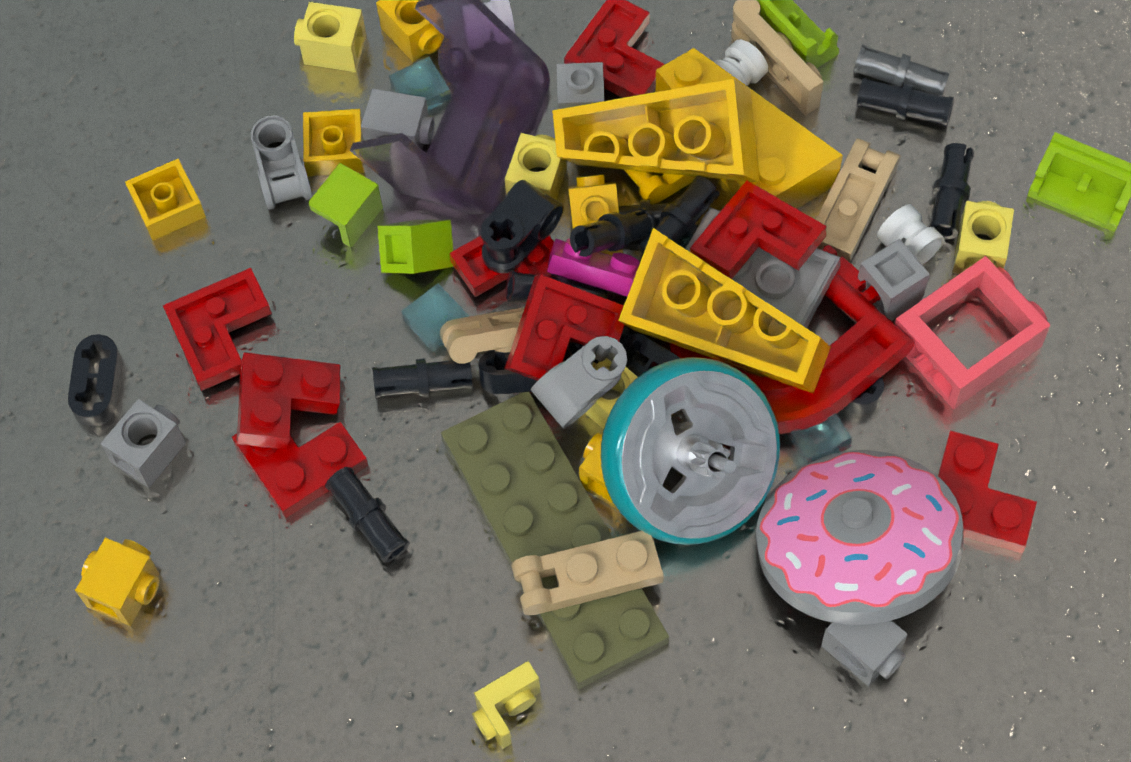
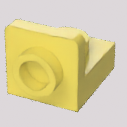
M529 661L474 692L478 710L472 713L473 719L485 739L488 741L495 737L502 749L511 745L512 741L510 731L501 716L507 712L509 716L522 713L535 703V695L540 693L539 677Z

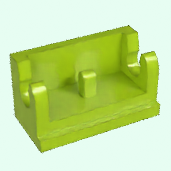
M757 0L761 9L760 16L776 33L781 32L789 39L793 50L805 63L810 62L818 68L839 54V48L837 47L838 35L831 28L826 29L824 33L793 0Z
M1055 132L1037 168L1036 176L1027 195L1115 232L1131 199V163Z

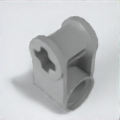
M275 115L259 119L251 130V140L259 167L257 173L267 209H275L276 203L299 197L310 200L313 196L303 159L299 157L294 134L289 122L283 117ZM282 142V144L276 148L267 147L271 143Z
M608 336L596 337L566 361L559 363L549 370L533 385L531 391L564 429L585 414L599 398L619 382L627 363L626 351L623 345L614 338ZM595 358L600 362L606 358L609 359L612 363L609 370L605 367L598 370L593 368L592 365Z

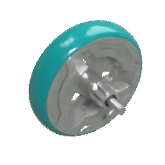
M695 357L664 362L636 378L623 391L611 409L601 441L600 457L603 479L607 491L619 512L638 530L651 535L653 538L679 545H695L720 539L746 523L757 512L770 492L780 458V435L775 414L760 388L747 375L726 363ZM679 410L683 411L689 422V426L683 429L673 426L671 414ZM722 444L731 446V449L723 448ZM673 467L683 475V478L669 492L663 487V482L670 468Z

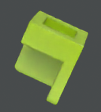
M342 163L337 165L309 200L311 211L339 226L342 242L349 247H353L383 208L378 184Z
M412 220L377 226L381 273L415 274L453 267L449 255L453 251L451 220Z

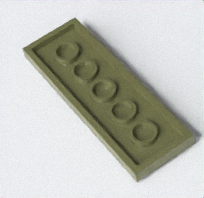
M522 392L441 432L443 443L510 565L515 560L525 556H544L613 538L530 392ZM555 575L541 578L544 588L552 589L558 587ZM642 588L537 614L578 690L669 643V635Z

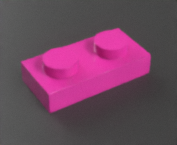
M555 238L547 272L628 296L640 264L639 260L624 253H613L611 256L596 252L590 256L581 257L579 256L580 251L575 253L572 249L570 238L566 241Z

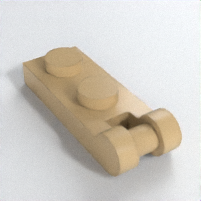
M737 0L733 6L734 21L731 30L733 40H745L762 53L768 64L766 75L807 116L820 107L823 88L820 72L812 63H805L793 50L789 39L781 32L776 33L760 16L761 9L757 0Z
M859 138L854 142L816 218L817 221L826 225V237L817 249L822 250L824 246L830 245L837 251L838 257L843 256L849 262L901 159V155L887 150L884 154L870 148L871 143ZM864 165L877 171L874 174L861 167Z
M524 308L452 319L443 324L440 329V338L447 348L450 357L459 364L471 362L477 355V352L488 350L510 352Z
M643 531L544 556H525L515 560L511 565L514 578L517 582H521L524 592L520 597V601L525 615H537L660 584L664 580L653 538ZM555 575L558 587L552 589L544 588L541 578Z

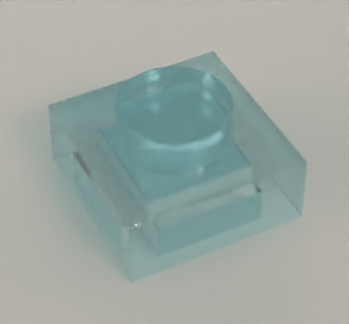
M430 57L389 75L390 85L394 92L425 97L428 110L451 100L450 89Z
M439 283L401 311L403 320L432 351L443 344L440 338V329L443 324L452 319L469 317Z
M836 412L820 424L804 430L800 428L790 430V433H787L805 464H809L827 455L840 453L852 447V437Z

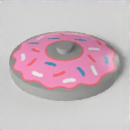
M858 450L840 452L818 458L786 476L772 490L760 511L756 529V542L760 564L765 577L776 593L791 606L809 616L831 623L869 625L901 618L924 607L935 599L950 583L958 569L963 553L964 534L962 515L957 500L949 487L935 473L925 466L900 455L880 451Z

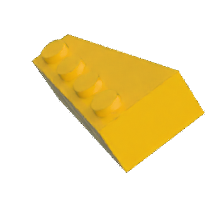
M692 48L656 70L655 92L728 79L739 80L698 50ZM750 89L760 183H751L798 209L832 188L840 172L843 155ZM721 179L733 195L746 182Z
M736 79L552 110L557 157L573 164L738 181L748 180L749 182L760 183L750 88Z
M654 228L618 320L634 331L810 393L815 391L831 348L821 337Z

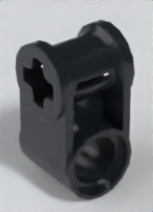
M526 180L518 181L507 193L504 200L481 225V238L484 243L482 246L484 264L490 270L497 273H509L520 267L536 246L556 228L563 214V204Z

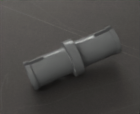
M862 44L853 73L863 74L899 87H903L905 83L914 85V90L940 96L943 94L950 74L947 71L943 72L910 61L912 56L902 54L900 58L869 48Z

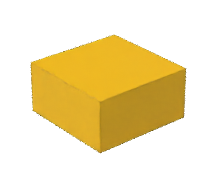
M360 109L303 112V162L307 177L330 175L339 163L357 173H365L364 141L361 131L363 120Z
M175 159L125 181L130 196L152 241L206 217L201 202L179 159Z

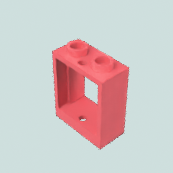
M986 256L898 316L895 321V325L915 342L913 349L906 356L907 359L953 410L1041 348L1050 328L1042 308L1035 302L1028 301L1016 289L1009 273L1001 267H996ZM978 287L1019 333L967 369L926 323Z

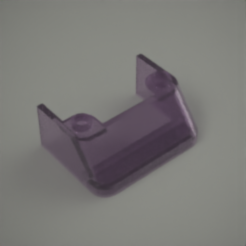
M480 0L418 1L415 9L445 36L438 52V64L444 77L456 87L427 154L403 133L355 142L352 144L350 151L401 194L471 215L492 213L502 202L506 193L505 177L520 134L530 135L549 90L550 75L545 62Z

